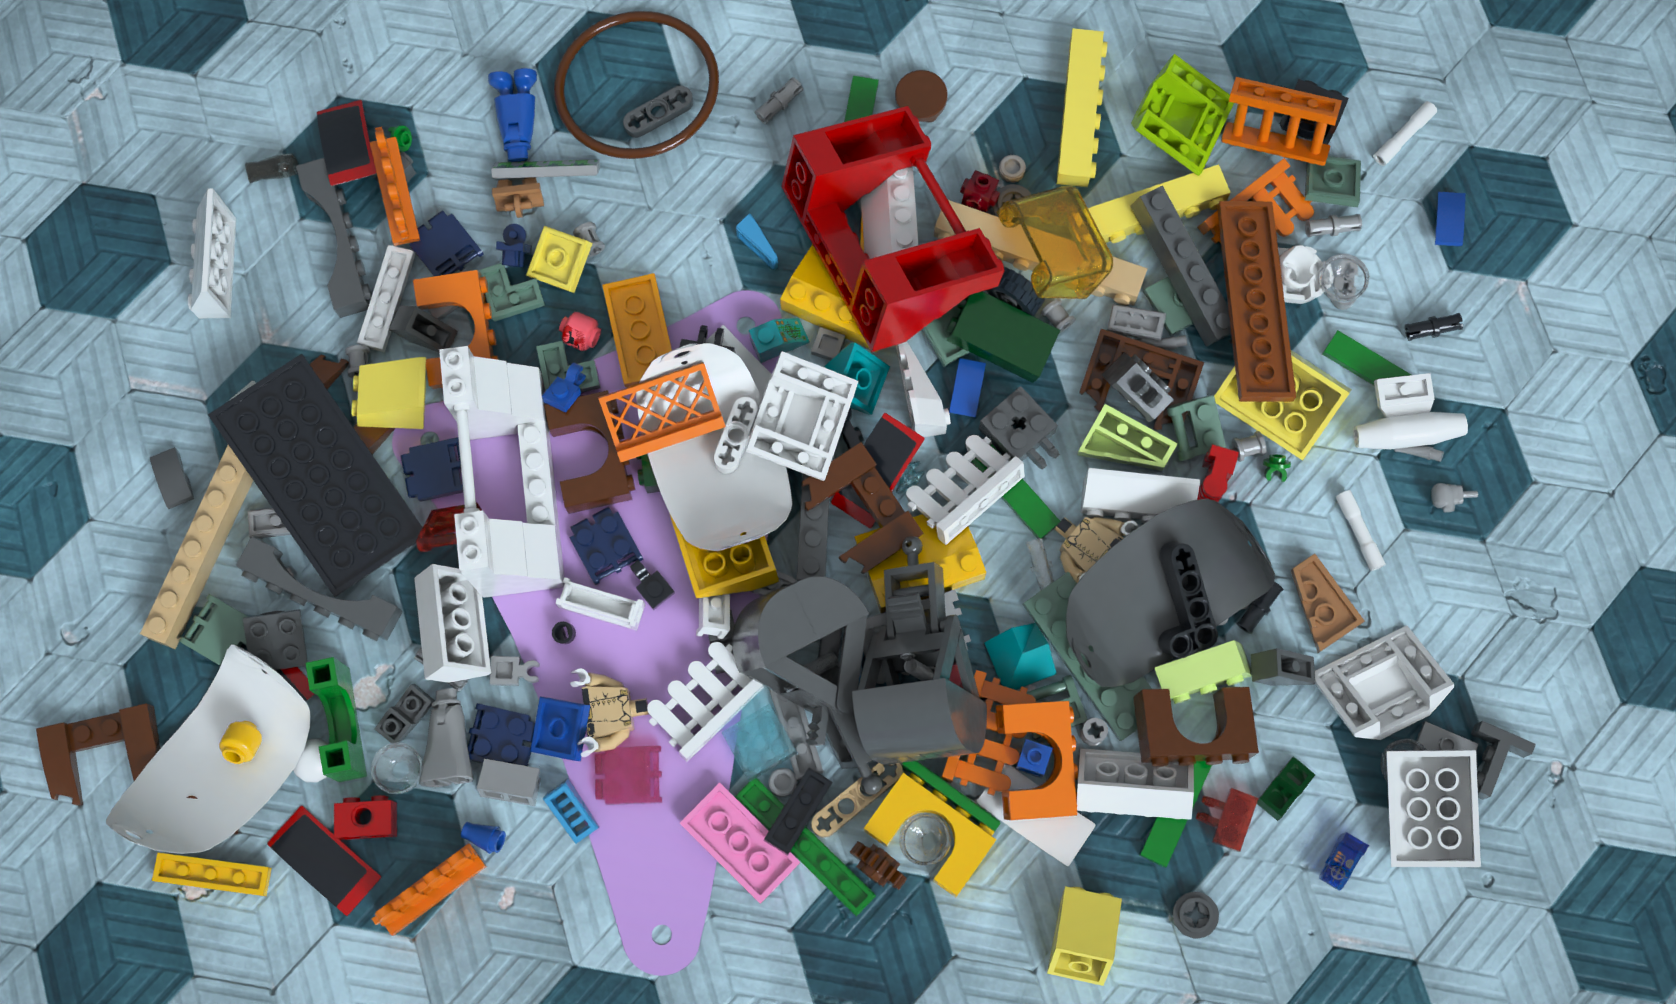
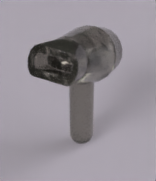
M280 154L260 160L259 162H246L245 168L249 182L253 183L262 179H284L297 175L296 166L299 164L294 154Z

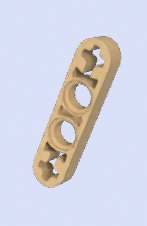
M878 763L871 769L872 773L877 772V775L881 776L885 772L884 765ZM901 763L888 764L890 767L893 765L897 767L895 770L896 776L894 778L890 775L886 776L882 780L886 785L877 794L869 797L861 794L860 785L862 777L854 782L813 817L811 823L814 833L819 837L826 838L842 828L898 781L903 772ZM842 799L853 801L855 807L852 813L845 815L839 811L838 804ZM833 808L836 815L842 821L838 824L835 818L830 822L829 826L831 829L828 832L825 829L819 831L817 829L819 826L818 819L821 817L824 820L832 816L828 810Z

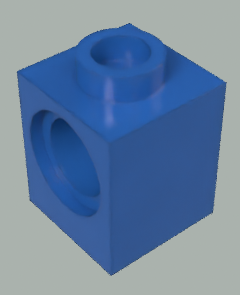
M1025 739L1015 769L1042 779L1053 748Z

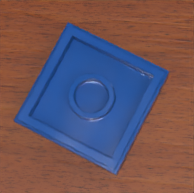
M540 696L530 752L572 761H581L584 744L578 745L577 743L585 738L590 705Z

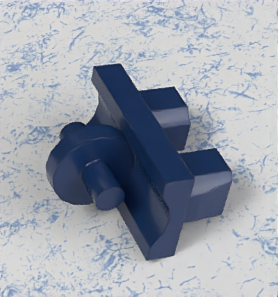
M510 224L504 229L503 239L505 243L496 241V250L503 251L502 265L524 267L525 253H531L532 245L524 243L527 234L524 227L519 224Z

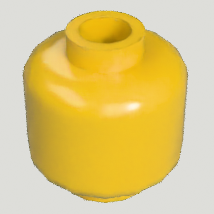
M236 721L227 727L219 742V748L227 761L234 764L251 761L262 742V735L252 722Z

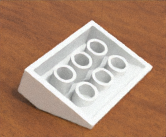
M211 188L207 189L197 208V217L193 219L192 224L195 234V243L191 245L194 266L190 269L189 273L192 294L188 295V306L199 319L231 318L236 217L215 190Z
M1476 750L1387 751L1391 867H1481Z

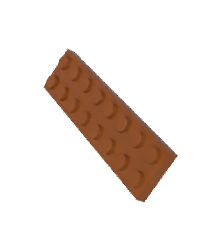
M1219 201L1217 211L1239 402H1293L1296 398L1273 204L1272 202Z

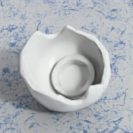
M1296 245L1279 256L1282 283L1295 290L1307 287L1315 277L1311 269L1316 263V258L1310 249L1303 245Z
M320 738L307 739L303 753L293 770L295 775L305 782H319L325 779L327 776H324L322 772L319 746L328 745L329 743Z

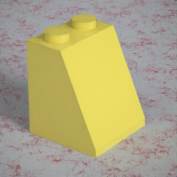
M426 357L359 366V376L354 375L353 392H358V399L352 400V416L357 417V426L424 429Z
M1065 886L1060 900L1047 974L1104 986L1114 961L1121 898L1114 897L1109 893L1098 894L1086 891L1081 887Z

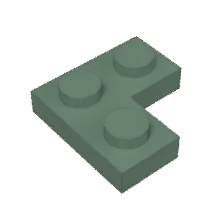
M502 263L478 270L481 276H485L487 279L488 292L485 293L487 303H490L494 322L545 306L536 278L511 286L505 265H502Z
M563 341L536 346L545 391L557 377L565 379L567 370L570 365L568 366ZM595 361L578 363V365L583 367L580 373L586 376L585 380L579 385L581 392L601 388Z

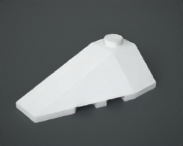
M908 342L897 344L896 350L912 430L923 437L946 434L947 425L951 424L948 408L943 409L942 400Z

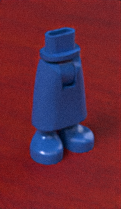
M528 68L517 69L513 73L514 78L507 72H492L488 75V83L497 89L501 95L494 98L497 122L504 144V151L507 152L508 162L527 161L528 150L531 149L530 143L535 118V96L530 94V89L537 81V72ZM514 82L517 88V94H513Z

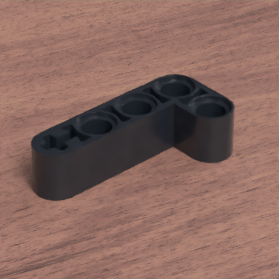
M1168 542L1161 548L1160 557L1180 625L1164 631L1160 635L1158 643L1161 651L1177 658H1185L1214 646L1217 642L1218 632L1192 547L1183 543ZM1187 575L1188 584L1183 588L1182 580ZM1193 602H1195L1196 609L1194 613L1191 614L1190 606ZM1203 628V637L1198 640V632ZM1178 637L1179 644L1177 648L1173 650V641Z

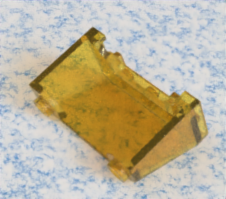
M1061 186L1009 200L996 212L1001 223L1007 228H1015L1019 223L1021 224L1040 262L1031 275V283L1038 298L1087 299L1112 271V254L1076 187Z

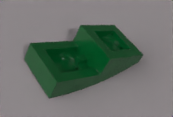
M1293 756L1255 803L1278 821L1283 817L1295 799L1305 790L1315 774Z

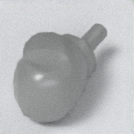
M1437 483L1431 490L1433 506L1441 508L1444 513L1453 512L1455 505L1463 504V498L1478 497V491H1463L1461 485Z

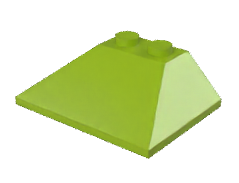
M1174 54L1148 87L1131 125L1137 132L1199 176L1206 165L1234 103L1229 102L1230 95Z

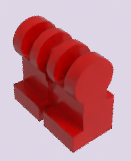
M1211 445L1203 459L1202 467L1208 468L1206 478L1199 486L1197 500L1211 499L1218 502L1227 490V482L1233 475L1239 452Z

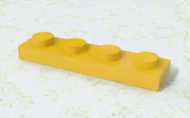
M157 852L152 881L267 896L272 868Z

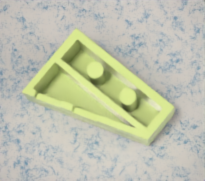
M1105 404L1078 450L1077 455L1163 471L1177 443Z
M1235 640L1155 667L1161 689H1169L1170 699L1174 701V704L1191 699V694L1198 692L1201 695L1216 691L1218 686L1228 684V686L1243 682L1244 678L1252 676L1243 645Z

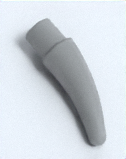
M1186 335L1161 338V341L1139 338L1141 342L1162 349H1177V347L1187 346Z
M1428 446L1394 449L1395 452L1411 454L1441 462L1444 451Z

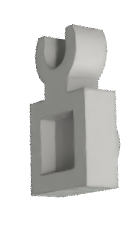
M491 656L490 685L519 686L520 678H524L530 683L539 682V678L537 676H529L528 671L532 667H540V664L537 661L531 660L524 663V665H520V657Z

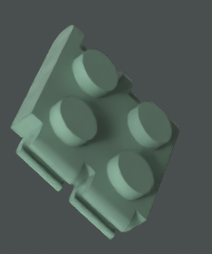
M208 594L206 597L208 599L207 603L199 615L193 617L194 623L186 635L180 637L179 642L221 666L226 651L231 644L241 647L243 643L246 644L243 617L248 616ZM214 603L215 605H214V607L212 608V610L210 611V613L208 614L207 618H206L205 620H203V618H204V616L206 615L207 611L209 610V608L211 607V605ZM200 624L201 627L199 628V630L197 631L196 635L194 636V638H193L192 641L190 642L189 639L191 638V636L193 635L194 631L196 630V628H197L198 625Z

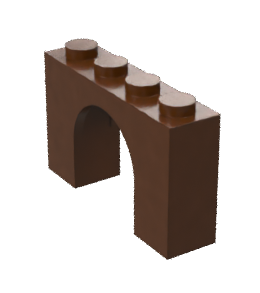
M608 390L578 397L566 413L553 406L544 404L549 431L553 437L579 431H592L601 435L608 442V456L599 470L587 476L560 481L564 506L568 514L633 500L631 491L636 490L632 474L627 475L626 465H630V460L620 462L598 399L600 396L609 394ZM616 399L606 402L609 412L619 414ZM611 417V419H612V421H613V424H614V427H615V425H616V419H614V418ZM620 424L616 432L619 441L625 439L622 424Z
M1223 687L1213 694L1217 730L1214 739L1209 743L1190 741L1178 731L1173 720L1169 689H1142L1133 697L1141 763H1151L1153 767L1169 765V762H1178L1180 766H1189L1196 764V761H1205L1206 765H1217L1223 763V760H1232L1233 764H1244L1250 762L1249 759L1259 753L1249 687Z

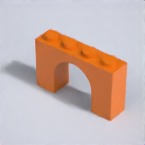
M478 270L413 280L418 308L427 310L446 306H458L466 309L471 314L475 324L474 337L468 346L473 356L499 360L498 356L493 355L492 346L496 345L494 329H489L488 319H492V310L490 303L485 302L484 293L488 292L485 276L482 277ZM440 357L426 359L429 387L433 389L443 388Z
M1069 701L996 705L998 734L1036 733L1050 744L1054 754L1052 773L1043 784L1030 789L1002 791L1003 818L1005 820L1077 816L1075 780L1078 779V768L1076 763L1073 762L1076 740L1075 736L1071 734L1074 712L1073 708L1069 706Z

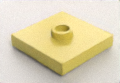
M544 226L526 276L575 293L593 243Z

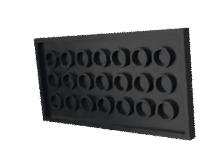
M303 354L298 355L208 414L334 597H337L428 535Z

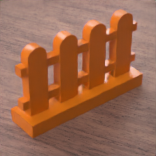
M382 127L375 128L377 141L370 142L393 245L397 246L420 241L397 138L386 139Z
M1285 158L1230 200L1248 201L1251 199V201L1272 202L1276 232L1282 237L1289 236L1294 231V224L1290 220L1293 216L1296 215L1299 220L1306 221L1314 214V209L1310 205L1312 201H1306L1305 197L1294 185L1293 182L1296 178L1293 175L1288 177L1284 172L1290 167ZM1270 183L1274 189L1268 193L1264 187ZM1279 194L1291 209L1287 214L1284 213L1273 199L1276 195ZM1216 211L1197 227L1203 235L1211 231L1214 234L1211 240L1215 244L1218 241L1221 243L1218 211Z
M976 670L974 679L979 697L987 699L986 729L998 732L997 716L995 712L991 711L993 702L1002 705L1036 703L1032 695L1026 694L1028 688L1021 686L1020 691L999 685L1000 679L993 678L992 682L986 681L987 673ZM1027 732L1004 734L1006 736L1003 744L985 739L981 751L969 754L967 762L959 760L961 755L948 757L941 779L952 783L953 778L956 777L961 779L960 785L966 787L967 783L971 782L989 788L987 794L994 796L995 791L1009 790L1011 780L1007 775L1001 774L1004 764L1015 765L1020 757L1019 752L1015 748L1010 747L1012 737L1022 739L1026 736ZM976 755L997 761L995 770L992 771L974 765Z
M468 843L376 911L372 921L375 925L380 923L381 926H385L390 935L394 936L487 866L474 847Z

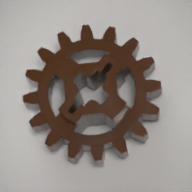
M857 841L850 850V854L860 861L856 867L880 886L884 887L888 883L899 890L907 880L897 870L900 863L875 844L869 848Z

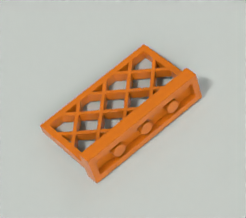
M704 362L598 397L620 462L726 427ZM701 370L704 380L699 390L685 384L689 374ZM684 376L683 379H682V381H679V380L676 379V378H679V377ZM672 381L679 385L672 399L659 393L664 382ZM657 385V387H656L655 390L649 388V387H652V386ZM705 386L709 395L702 392ZM683 387L696 393L690 407L676 401ZM645 390L653 394L646 408L632 401L637 391ZM631 394L629 399L623 397L625 395ZM656 396L670 402L664 416L650 410ZM702 396L711 400L714 410L702 414L694 410V407L699 397ZM619 399L626 403L620 417L609 412L606 402ZM630 405L644 411L637 425L624 419ZM674 405L688 411L682 421L675 422L667 418ZM691 413L697 415V416H694V417L689 418L690 415H691ZM647 414L661 419L656 430L649 431L641 427ZM611 417L618 420L615 427ZM621 422L635 428L631 438L619 441L616 433ZM665 422L671 424V425H668V426L663 427V425H664ZM639 431H641V432L644 433V434H641V435H638V436H637V434H638Z

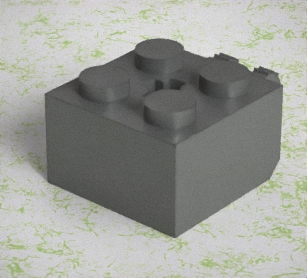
M1124 352L1102 376L1148 422H1151L1174 400L1168 394L1171 389L1154 372L1149 376L1152 370L1135 354L1130 357Z
M1021 386L980 420L979 431L991 440L992 445L1002 455L1007 453L1011 456V460L1015 456L1021 461L1029 457L1038 468L1044 469L1047 464L1044 458L1036 451L1039 446L1052 458L1056 459L1060 455L1059 451L1048 440L1056 432L1058 425ZM1019 424L1023 426V430H1021L1020 428H1017L1015 430L1013 429V425Z

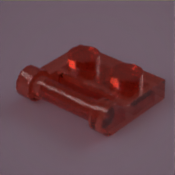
M476 503V508H478L480 511H482V509H481V507L479 506V504ZM465 505L431 510L416 540L418 550L426 552L431 551L434 547L457 544L456 533H452L456 532L454 514L464 513Z

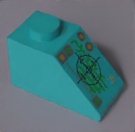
M799 318L774 319L748 330L750 341L760 363L779 356L782 351L787 353L810 343Z

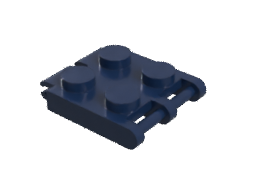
M443 210L428 220L432 227L428 230L424 224L418 227L420 241L409 244L433 276L453 274L457 270L461 272L465 269L464 265L472 259L484 255L452 213L447 216Z
M458 437L410 447L409 453L401 455L404 474H414L412 477L405 478L409 498L418 497V500L422 502L463 493V484L459 473L461 461ZM454 446L457 447L459 461H457V454L455 452Z
M609 506L592 515L596 522L592 526L586 518L570 527L574 535L569 538L595 585L600 583L599 580L614 572L617 574L622 572L621 568L634 561L644 560L618 512L613 514ZM632 553L635 554L634 556L628 558L627 560H625V561H623V562H621V563H619V564L617 563V561H619V560H621V559L627 557L628 555H630V554H632ZM610 565H613L612 568H610V569H608V570H606V571H604V572H602V573H600L599 575L596 576L595 573L601 571L602 569H604V568H606V567H608V566H610Z
M476 703L475 709L477 714L474 725L468 732L471 734L467 746L470 760L483 763L484 759L528 766L531 748L523 745L524 741L532 743L535 722L530 721L531 716Z

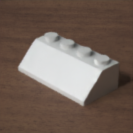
M913 166L897 170L872 192L861 197L864 253H867L870 259L918 246Z
M1088 468L1083 481L1080 513L1087 514L1089 518L1113 516L1115 520L1122 522L1131 521L1132 518L1141 519L1142 523H1146L1154 516L1174 506L1197 500L1200 479Z
M436 564L430 565L414 578L425 679L449 683L491 674L482 595L458 568Z
M1080 748L1077 790L1078 811L1173 819L1192 818L1194 765L1180 766L1178 762H1169V765L1153 767L1151 763H1141L1140 753Z

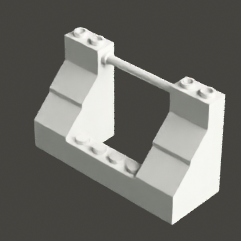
M468 346L439 349L444 404L457 422L465 505L464 513L454 514L459 571L483 598L564 587V568L550 431L544 407L546 403H544L542 395L545 393V387L539 367L473 356ZM513 434L519 435L527 523L489 519L484 511L476 508L470 440Z

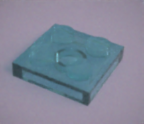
M770 703L722 732L749 782L798 753Z

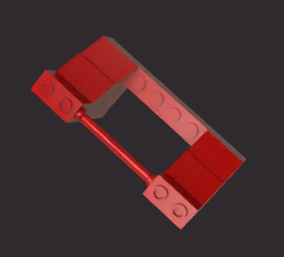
M908 106L793 135L781 185L871 352L906 342L933 320L940 318L967 296L998 287L1005 271L1002 261L995 255L989 239L984 236L981 229L977 228L966 231L926 163L929 151L931 150V141L922 131L918 118L912 114ZM912 166L917 167L956 235L870 259L868 254L863 252L857 234L852 232L848 225L844 211L863 195L872 192L897 170Z

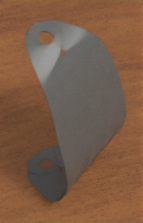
M1193 500L1174 506L1154 516L1106 552L1072 589L1066 612V637L1084 672L1101 687H1118L1132 683L1153 671L1155 667L1163 665L1174 658V656L1161 651L1158 643L1159 637L1164 631L1180 625L1160 557L1161 548L1164 544L1173 541L1192 547L1216 627L1272 588L1275 582V572L1271 567L1272 564L1244 522L1215 500ZM1187 575L1182 580L1183 588L1188 584ZM1193 602L1190 606L1191 614L1194 613L1196 609L1195 602ZM1203 628L1198 632V640L1203 637ZM1178 637L1173 641V650L1176 649L1179 644ZM1089 645L1093 647V652H1090ZM1081 653H1082V654L1084 655V657L1086 658L1089 667H1088V666L1085 664V662L1083 661L1082 656H1081Z

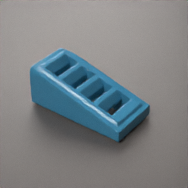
M748 214L736 225L737 238L772 270H776L778 268V257L754 217Z
M569 779L553 788L542 798L575 844L599 828ZM565 792L567 797L558 803L556 798ZM572 801L574 806L564 812L562 808ZM579 811L581 815L570 822L568 818ZM586 820L588 825L576 832L574 827Z

